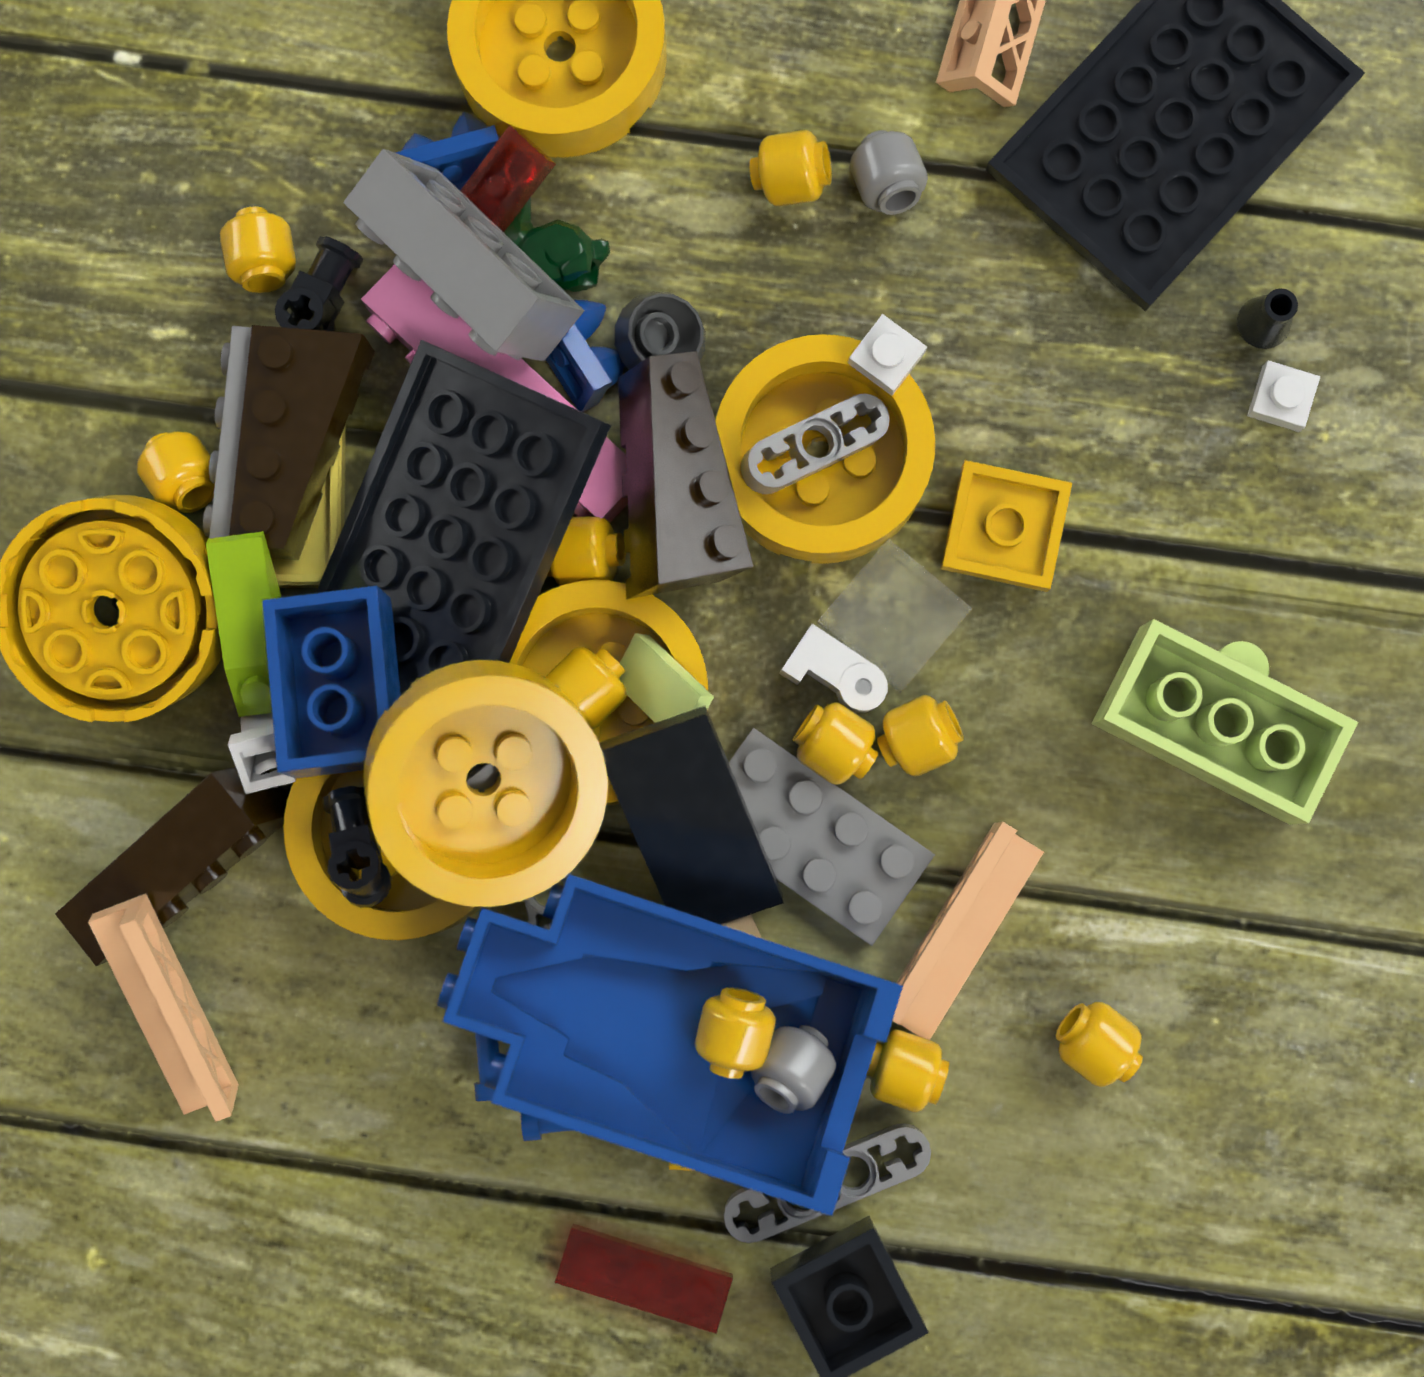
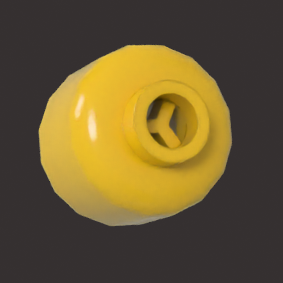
M808 130L766 136L760 143L758 157L750 159V177L754 190H763L768 202L774 206L780 207L814 202L821 196L824 186L831 184L832 168L828 146L825 141L818 142L815 135Z
M246 207L239 210L235 217L228 220L222 227L220 242L226 274L232 281L242 285L245 290L254 293L277 290L285 284L286 279L295 271L296 257L291 229L282 217L268 213L262 207Z
M174 431L157 434L147 442L145 449L138 458L137 473L155 501L163 503L178 512L192 513L207 506L214 498L215 483L210 481L209 476L211 455L198 437L189 432Z
M596 516L572 517L547 576L553 577L559 586L585 580L613 581L617 566H623L626 560L623 535L615 533L610 522L605 518Z
M577 647L545 677L575 704L591 729L597 728L625 700L627 694L625 686L619 679L626 671L604 648H601L594 654L586 648Z
M922 695L889 710L883 718L885 734L877 737L878 746L886 763L890 767L899 764L904 772L914 777L953 761L958 753L957 743L964 741L959 722L948 702L944 700L938 703L937 700L928 695Z
M833 702L825 706V708L818 704L815 705L793 738V742L799 745L797 748L798 761L834 785L846 782L852 775L861 780L870 770L879 753L872 748L875 740L874 726L839 702Z
M723 988L720 995L706 1000L702 1008L697 1030L695 1049L700 1057L710 1063L709 1069L714 1074L726 1078L739 1079L743 1077L744 1071L756 1070L763 1066L768 1056L776 1023V1017L765 1006L766 999L763 996L745 989Z
M1094 1002L1088 1006L1083 1003L1076 1005L1064 1017L1057 1029L1056 1040L1060 1042L1058 1048L1060 1059L1093 1085L1105 1087L1118 1079L1121 1082H1126L1137 1072L1142 1063L1143 1056L1139 1053L1142 1040L1140 1030L1131 1021L1104 1002Z
M894 1029L889 1032L886 1042L882 1044L876 1043L867 1075L871 1076V1094L879 1101L908 1111H922L928 1102L935 1105L938 1103L947 1078L950 1062L942 1059V1049L936 1042Z

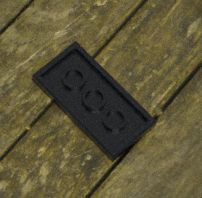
M706 706L599 743L605 760L607 776L666 907L721 925L784 903L783 893Z

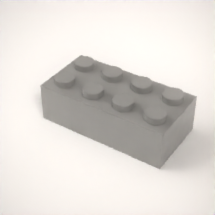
M383 148L343 202L359 217L355 223L357 228L372 241L380 245L385 243L396 254L393 259L394 264L410 278L416 281H421L422 279L434 291L430 296L431 300L451 317L458 318L460 316L472 328L469 332V337L472 341L493 356H496L499 352L508 354L516 360L524 357L545 361L585 311L435 167Z

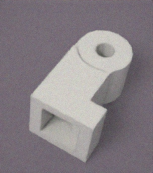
M811 624L779 673L796 685L800 683L805 674H808L834 691L839 702L855 713H866L875 709L884 701L888 692L887 679L876 665L814 624Z
M272 713L241 717V732L230 735L228 747L245 793L248 794L296 782L295 778L278 773L277 770L261 774L277 767Z

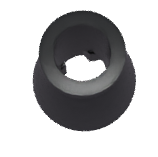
M1275 289L1269 294L1247 301L1241 307L1237 317V327L1241 337L1249 345L1259 349H1270L1280 345L1287 338L1293 316L1298 309L1296 296L1287 289Z

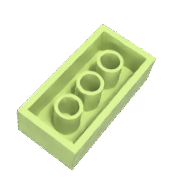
M1153 619L1139 628L1091 724L1289 825L1310 822L1358 722Z

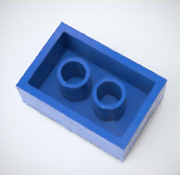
M378 586L262 600L277 772L296 779L364 770L366 750L372 732L384 711H388L401 696L391 598Z

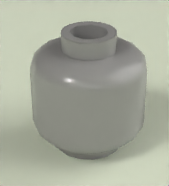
M879 130L872 132L862 140L851 156L849 169L866 207L888 215H895L909 210L920 200L921 193L926 187L928 175L916 145L910 136L896 131Z
M801 1025L799 1028L783 1026L774 1030L768 1056L763 1066L751 1071V1076L756 1084L754 1090L757 1096L769 1107L782 1113L790 1114L794 1110L804 1111L812 1108L833 1077L836 1068L833 1054L827 1048L828 1040L815 1028L807 1025Z

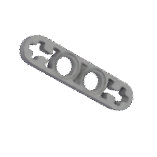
M901 1123L846 1144L843 1154L848 1157H860L866 1161L869 1174L866 1181L858 1187L852 1188L842 1184L834 1210L922 1173L928 1166L931 1157L930 1144L922 1131L914 1125ZM900 1136H905L909 1143L919 1142L920 1148L913 1151L914 1162L905 1165L900 1158L891 1159L884 1162L885 1167L890 1173L879 1177L877 1163L868 1151V1148L878 1145L880 1155L884 1156L897 1149L895 1139ZM742 1187L732 1193L726 1201L724 1209V1220L727 1230L738 1241L746 1243L761 1241L824 1215V1213L809 1208H794L787 1201L777 1198L778 1206L786 1217L775 1220L774 1209H770L758 1216L759 1226L750 1229L745 1221L736 1223L734 1217L740 1214V1203L749 1200L753 1208H758L770 1203L767 1194L746 1187Z

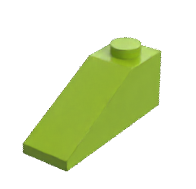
M264 531L208 538L206 549L224 670L238 716L244 717L272 713L262 600L282 598Z

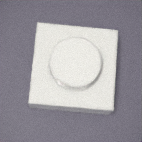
M882 314L851 354L848 364L893 396L925 354L927 346Z
M1268 360L1261 368L1247 416L1300 432L1306 426L1320 376Z

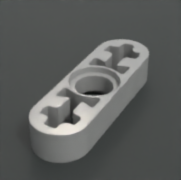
M858 394L757 442L742 459V478L747 486L755 492L761 494L775 493L874 444L888 430L890 421L888 410L880 399L870 394ZM857 414L870 417L872 423L866 429L859 427L843 437L840 427L846 425ZM816 430L826 437L829 450L825 457L816 458L805 451L802 444V436L805 431ZM786 451L789 452L792 460L784 463L774 472V476L771 472L761 474L758 470L757 465L763 460V456L767 461L782 456Z

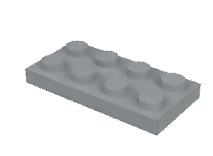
M753 728L729 764L776 879L873 946L935 854L844 790L829 783L801 764L798 758Z

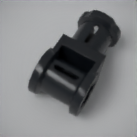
M320 236L316 242V247L319 251L308 272L299 271L291 288L284 292L277 300L275 316L279 325L285 328L321 330L320 326H322L323 331H335V320L344 304L340 294L353 268H360L363 262L362 256L336 239Z
M347 786L332 790L322 798L323 809L330 814L333 833H329L332 853L328 861L330 878L341 889L343 896L352 905L360 908L375 906L388 896L392 885V877L389 869L383 863L381 849L376 845L377 839L372 829L364 787ZM362 869V871H361V877H362V878L359 879V875H360V874H359V870Z

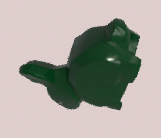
M522 186L516 187L513 195L502 199L500 212L503 223L498 228L564 291L570 290L572 292L588 290L597 285L599 266L611 253L609 241L604 239L593 240L578 226L558 219L536 228L533 227L531 223V196L528 190Z

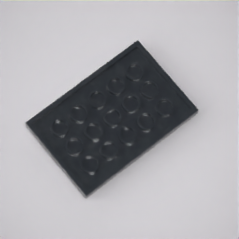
M1140 0L988 162L986 171L1146 312L1358 83L1365 72L1282 0Z
M423 340L420 341L316 591V593L378 586L391 598L401 696L412 687L411 684L422 676L451 664L475 660L510 662L611 428V425Z

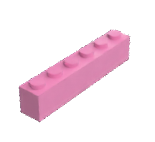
M395 264L361 298L371 314L366 320L367 324L388 344H391L397 338L408 348L410 352L405 356V359L410 364L420 341L423 340L576 409L522 358L516 360L508 354L499 352L496 356H493L476 345L469 337V332L472 328L460 316L453 318L442 311L431 300L430 296L434 291L422 279L421 281H416L410 278ZM607 437L574 511V517L596 516L611 522L628 505V498H624L622 495V476L627 474L626 454Z

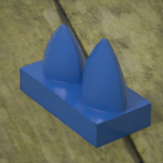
M463 112L457 120L451 137L434 142L423 135L414 133L406 142L402 151L395 152L437 168L460 191L510 178L495 125L488 127L482 120L467 112Z
M574 300L585 311L546 358V361L577 410L585 412L598 405L607 389L617 382L625 365L621 362L616 349L601 346L589 347L586 339L596 331L602 322L606 305L588 300Z

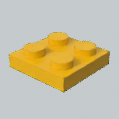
M965 460L961 468L940 569L1048 592L1052 585L1072 483Z

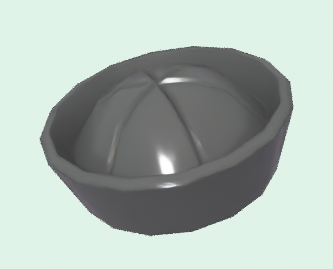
M651 291L635 297L621 310L615 324V346L621 362L629 370L649 356L697 351L699 361H701L705 352L706 331L698 312L688 301L669 292Z

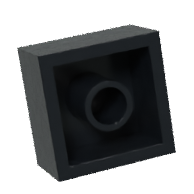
M870 1215L770 1268L771 1282L820 1377H848L929 1334L924 1320Z

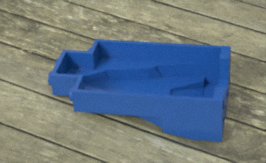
M568 874L565 886L554 884L550 891L543 912V917L553 920L550 930L485 908L481 909L478 919L467 917L457 945V950L466 953L459 975L447 974L437 1007L446 1009L442 1022L510 1044L507 1055L499 1052L495 1053L485 1082V1086L495 1089L491 1103L833 1216L850 1161V1157L843 1154L845 1143L877 1041L886 1042L903 985ZM723 988L749 990L766 999L765 1006L776 1017L774 1030L783 1026L799 1028L801 1025H807L821 1032L828 1040L827 1048L833 1054L836 1068L833 1077L817 1103L812 1108L804 1111L794 1110L790 1114L782 1113L769 1107L757 1096L754 1090L756 1084L751 1076V1071H744L743 1077L739 1079L726 1078L711 1072L709 1069L710 1063L700 1057L695 1049V1039L702 1008L707 999L720 995Z

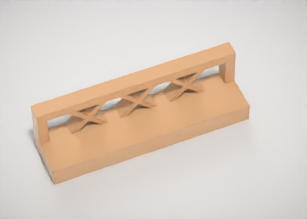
M960 0L936 83L948 92L977 88L1002 107L1016 106L1046 0ZM1014 3L1016 4L1020 20L1018 32L1015 36H1013L1008 18L1011 6ZM1000 53L1006 70L1003 84L991 76L997 55Z
M997 822L992 825L896 982L903 985L893 1022L902 1025L919 1037L928 1040L932 1038L1044 851L1016 835L1017 830L1005 822Z
M147 894L93 913L88 923L183 1114L185 1115L208 1106L215 1122L232 1116L239 1084Z

